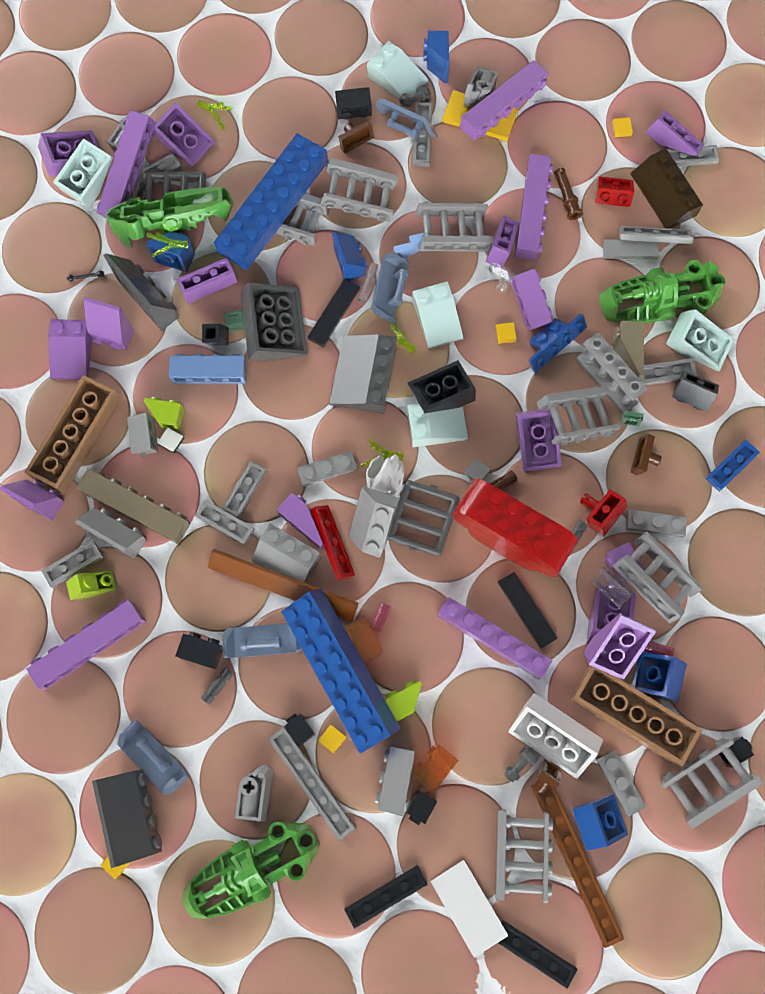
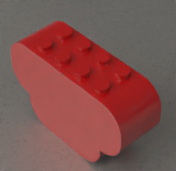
M473 479L452 514L453 518L467 528L469 534L483 545L524 569L534 572L537 570L550 577L558 576L578 542V538L567 528L481 479Z

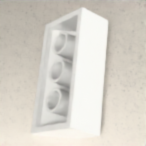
M535 693L524 705L508 731L576 779L597 756L603 742L602 738Z

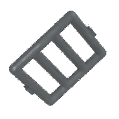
M148 171L146 173L143 199H147L149 202L152 201L153 179H163L164 196L170 192L171 179H181V190L188 189V179H199V188H206L205 172Z
M407 480L400 496L388 540L408 546L413 551L420 550L440 556L453 521V511L460 500L459 496L438 490L437 486L431 484L429 487ZM414 489L451 501L448 512L409 500L410 490ZM405 506L445 519L442 530L402 517ZM401 524L438 536L439 539L436 547L396 535L398 525Z

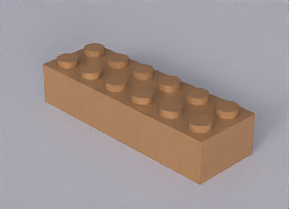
M83 375L24 473L32 479L65 494L121 400L116 390Z
M591 665L587 668L570 698L577 705L675 766H683L702 732V729L621 679Z

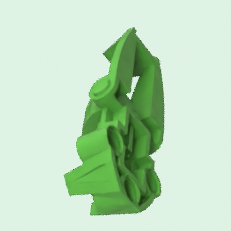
M225 187L194 188L168 192L163 196V199L150 202L147 199L131 198L107 210V222L111 227L112 233L118 236L123 245L132 248L131 239L138 240L143 238L145 231L164 228L165 233L171 231L185 233V229L190 231L191 226L198 228L197 223L206 220V217L212 215L223 218V221L226 222L233 207V200Z
M691 260L687 263L682 273H664L663 268H653L646 275L631 278L607 288L599 293V299L607 321L652 323L672 319L676 315L675 309L683 307L685 310L695 309L704 315L722 296L723 286L726 281L724 276L718 273V266L708 261L705 265H702L697 260ZM701 282L703 292L690 294L689 285H682V283L694 284ZM642 298V305L618 311V305L622 304L623 300Z
M276 821L269 827V837L250 847L247 840H241L233 844L231 849L225 851L201 869L183 889L182 899L186 911L195 919L225 915L253 903H260L266 900L272 893L269 885L287 875L293 881H299L304 878L320 846L311 825ZM276 825L283 827V836L277 837L274 834L273 830ZM308 834L311 836V845L305 846L302 844V835ZM292 837L300 856L265 874V870L281 862L280 855L277 850L258 859L257 855ZM295 864L301 865L303 873L299 876L292 872V867ZM222 874V881L215 884L213 889L206 893L204 891L198 893L197 886ZM227 891L231 895L208 909L204 907V904L208 902L207 899L215 894L220 895Z

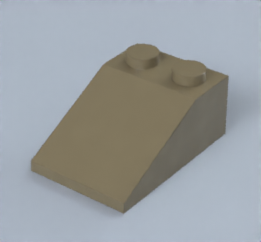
M621 321L618 328H615L614 335H611L610 346H613V350L641 380L644 376V322Z

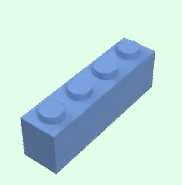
M176 354V356H170L169 378L172 383L246 384L247 362L245 357L240 354H232L231 356H223L221 354H213L212 356Z

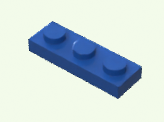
M745 439L705 479L720 492L760 452Z

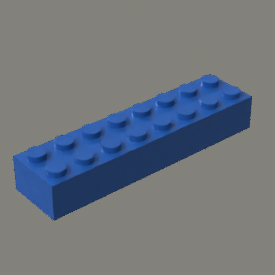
M296 133L214 241L217 253L243 269L248 270L328 163L327 150Z
M322 589L309 591L281 611L359 753L370 749L401 730Z

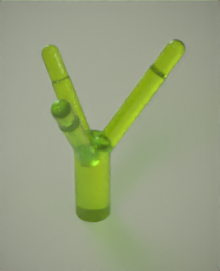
M198 100L197 107L210 111L221 129L225 130L214 109L232 110V107L222 106L223 102L210 104Z
M158 232L155 235L146 234L147 237L169 244L151 255L152 258L172 247L188 249V241L171 240Z
M397 323L390 325L392 331L399 338L397 344H401L413 354L417 348L404 338Z
M371 439L367 440L372 444V449L384 454L382 455L383 459L391 458L394 454L398 456L399 460L403 459V453L386 450ZM372 459L362 463L361 467L369 465Z

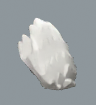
M394 454L391 458H386L385 462L382 455H379L376 460L372 459L366 472L367 487L400 498L399 493L403 488L404 466L399 461L398 456Z

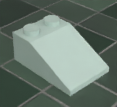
M387 41L367 63V77L398 99L404 93L407 95L417 93L416 89L428 82V78L403 50L390 41Z
M83 139L53 183L61 191L87 208H90L101 191L113 158Z
M448 281L412 291V302L428 349L463 339Z
M694 309L680 313L666 344L677 353L687 358H693L698 363L720 371L734 339Z
M419 403L407 405L412 448L468 440L463 406L424 414Z

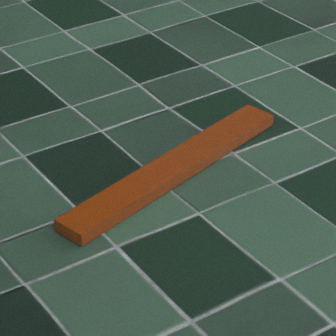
M213 549L208 564L209 569L297 601L309 591L321 589L222 551ZM323 590L336 615L339 618L353 622L359 603Z
M532 784L531 788L543 814L548 812L549 817L553 818V831L551 832L604 948L624 940L557 791L549 786L544 794H542Z

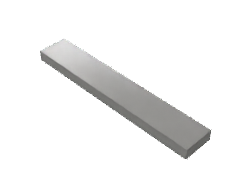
M285 727L268 738L338 841H341L354 831L356 827Z

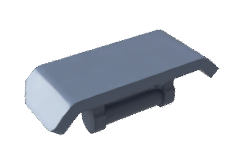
M380 99L376 102L375 106L381 114L392 111L387 127L394 128L411 136L413 139H417L424 126L430 136L433 138L437 137L435 127L425 117L385 99ZM400 115L415 122L414 129L397 122L398 116Z
M386 253L381 262L371 309L381 318L395 324L397 321L395 318L396 308L403 301V291L406 278L409 275L406 269L410 263L397 253Z
M288 623L227 628L222 636L224 658L300 652L301 650Z
M138 720L133 721L119 735L117 745L140 770L143 769L146 776L164 796L173 793L188 778L189 775L186 770Z

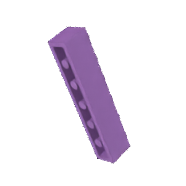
M533 60L465 113L461 118L460 129L474 141L479 137H483L490 128L496 127L500 120L504 117L507 118L514 108L518 109L525 100L531 99L535 92L539 89L542 90L547 84L546 80L549 72Z
M130 110L125 119V127L120 135L118 148L114 153V160L108 172L107 182L103 187L101 200L97 205L96 213L107 219V210L132 198L156 122L149 115Z
M530 154L515 252L516 258L536 260L537 255L542 253L543 243H540V238L544 237L545 232L542 222L546 221L547 211H544V207L548 206L549 195H546V191L550 190L551 180L548 179V176L552 175L553 164H550L551 156Z
M450 597L447 598L437 617L539 680L543 678L552 663V660Z
M124 600L118 603L113 611L103 613L95 623L85 625L77 635L73 634L66 638L65 643L61 646L51 648L43 658L39 657L30 663L31 666L26 668L36 687L46 690L146 621L133 602Z

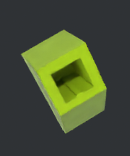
M158 397L144 398L145 404L161 428L180 431L185 412L180 402L176 400L162 401Z
M112 571L76 574L66 581L70 600L87 599L116 590Z
M412 680L404 685V690L398 692L396 689L386 695L387 699L385 701L397 722L414 713L422 686L421 681L416 683L415 680Z

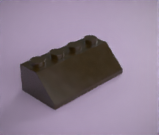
M666 148L650 155L630 174L666 229H671L696 217L703 206Z

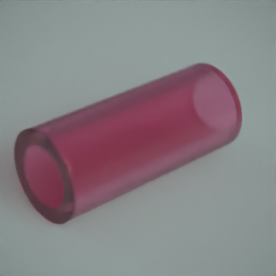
M380 602L370 625L372 630L381 632L391 606Z
M652 641L643 650L647 653L671 657L674 654V648Z

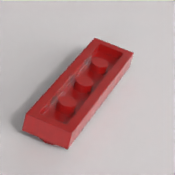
M329 505L313 507L310 511L336 580L354 577V570Z

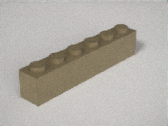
M97 469L95 471L86 470L76 486L77 490L179 545L190 526L186 516L179 512L176 515L171 513V509L166 505L160 504L158 506L154 504L152 498L147 495L143 497L137 495L138 491L129 486L127 488L122 487L120 481L114 478L110 480L105 478V474Z

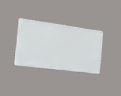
M464 860L430 881L474 958L508 936Z

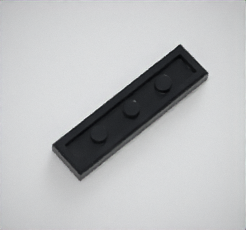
M346 279L343 280L308 335V340L324 348L360 291L358 285Z
M515 572L497 582L540 649L558 639Z
M416 865L345 907L344 910L355 929L428 884Z
M502 920L501 924L508 936L498 942V944L568 989L578 969Z

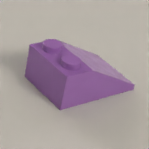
M177 103L156 123L152 134L166 148L191 167L215 143Z
M92 130L41 133L38 148L49 176H57L83 139L99 148Z
M85 297L83 301L87 333L92 338V341L99 345L107 344L116 350H120V348L127 350L134 329L122 309Z
M50 319L48 335L50 378L80 380L83 375L88 377L92 338L87 333L86 320Z
M545 408L515 413L523 471L562 467L559 443L552 444L551 440L558 436V432L550 410Z
M22 480L0 487L1 491L18 503L51 521L64 503L59 498V493L52 489L48 492L43 489L44 485L36 480L33 483L28 480Z
M600 584L596 585L586 644H589L593 636L620 613L634 619L636 593Z
M620 613L593 636L583 653L589 665L624 680L656 633V630Z

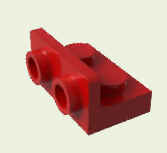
M598 176L595 203L630 207L635 192L634 180Z

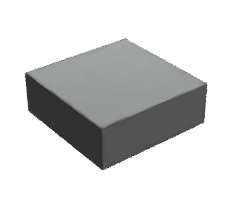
M475 458L464 471V475L472 481L473 479L483 480L491 469Z

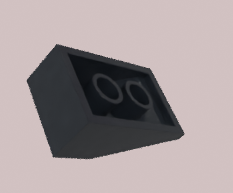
M459 360L408 382V386L424 414L460 408L476 400V388Z

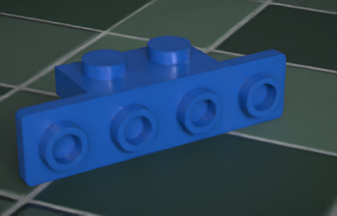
M579 314L568 325L554 318L552 322L529 341L533 348L539 350L529 359L534 373L543 368L587 328L584 315Z

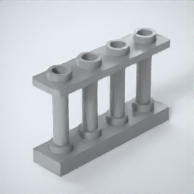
M330 157L325 173L331 174L329 193H324L321 205H325L328 208H337L347 213L360 214L363 217L376 218L379 221H389L393 215V210L387 209L389 191L395 188L399 175ZM338 176L348 179L346 198L336 195ZM356 181L366 184L363 202L353 200ZM373 185L383 189L380 207L370 204Z
M304 194L296 205L289 226L282 224L275 234L284 236L288 240L300 241L304 245L310 244L315 246L316 239L315 235L312 234L319 215L327 216L330 209L325 205H321V198ZM305 209L313 211L306 230L297 229L296 225L302 211Z
M446 202L419 203L415 216H423L425 235H422L419 242V251L488 252L493 244V236L484 235L482 217L488 209V204H464L462 202L456 204ZM430 216H440L442 236L432 235ZM447 216H457L460 236H451L449 234ZM465 217H475L477 236L467 235Z
M599 333L594 334L584 342L583 345L587 350L576 357L575 361L598 387H607L609 393L606 396L623 414L624 411H630L638 405L639 402L636 398L646 392L647 387Z
M606 386L547 394L536 402L539 409L547 408L552 415L559 434L551 440L552 444L560 443L562 446L569 444L571 441L579 443L587 438L595 440L601 436L607 438L616 434L615 431L620 429L621 425H610L602 404V397L609 393ZM587 402L595 404L603 427L596 428ZM573 404L580 406L588 429L581 430L572 406ZM558 406L565 408L573 432L566 433L557 409Z
M645 532L635 540L639 548L630 557L626 554L613 567L670 624L681 618L685 613L679 606L687 595L692 597L699 593L703 587L654 537ZM644 553L653 560L645 571L636 563ZM658 567L667 574L659 586L650 578ZM673 581L682 589L674 600L665 593Z
M721 738L714 743L716 747L713 749H704L697 754L698 758L693 762L688 760L683 766H679L681 769L676 773L671 771L662 777L663 781L660 783L663 788L670 785L688 811V817L685 819L692 829L764 784L758 775H751L746 772L729 748L734 744L731 738ZM720 752H723L741 778V783L735 787L729 784L712 760ZM703 763L706 764L723 789V794L718 798L711 795L694 770ZM686 774L705 799L706 805L700 809L694 807L677 782Z
M498 809L496 900L505 901V894H509V892L542 894L543 903H548V897H552V884H548V875H552V861H548V854L552 853L553 841L549 839V831H553V818L549 817L548 812H544L543 819L514 818L507 815L506 809ZM510 826L543 828V841L510 839V837H506V828H510ZM510 848L543 850V863L510 861L505 859L506 850H510ZM509 870L543 872L542 885L509 883V881H505V872H509Z

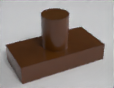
M369 121L356 127L352 123H347L344 126L345 133L338 136L341 150L344 153L374 138L372 124Z
M647 434L639 438L630 473L639 475L647 471L648 463L655 466L660 464L662 456L651 452L655 436Z
M544 759L539 766L538 780L533 787L542 794H544L549 786L556 790L560 784L561 770Z

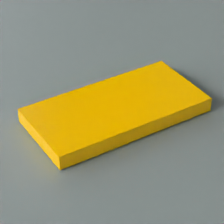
M453 90L442 122L460 127L462 116L473 108L464 107L465 93ZM514 108L507 118L504 117L500 120L498 125L490 128L485 135L508 142L519 109Z

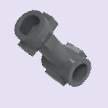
M421 85L416 89L417 93L412 95L402 94L399 98L400 105L402 107L407 106L408 108L412 105L411 102L419 99L422 102H428L432 98L431 92L425 85Z
M525 746L519 753L522 758L513 767L508 766L505 769L504 775L511 782L517 781L520 778L518 773L527 764L533 766L539 760L538 753L532 747Z

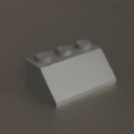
M362 486L349 538L362 552L380 558L386 547L400 498Z
M93 508L76 520L75 523L85 531L132 559H135L147 541L142 536V531L135 527L131 530L126 527L128 523L120 518L114 520L110 517L112 514L103 508L100 511Z
M269 524L258 542L252 561L264 568L306 583L321 559V554L281 529Z
M390 747V751L385 750L383 762L387 763L386 771H381L379 781L380 784H383L382 792H377L375 804L379 805L378 810L403 816L415 751Z

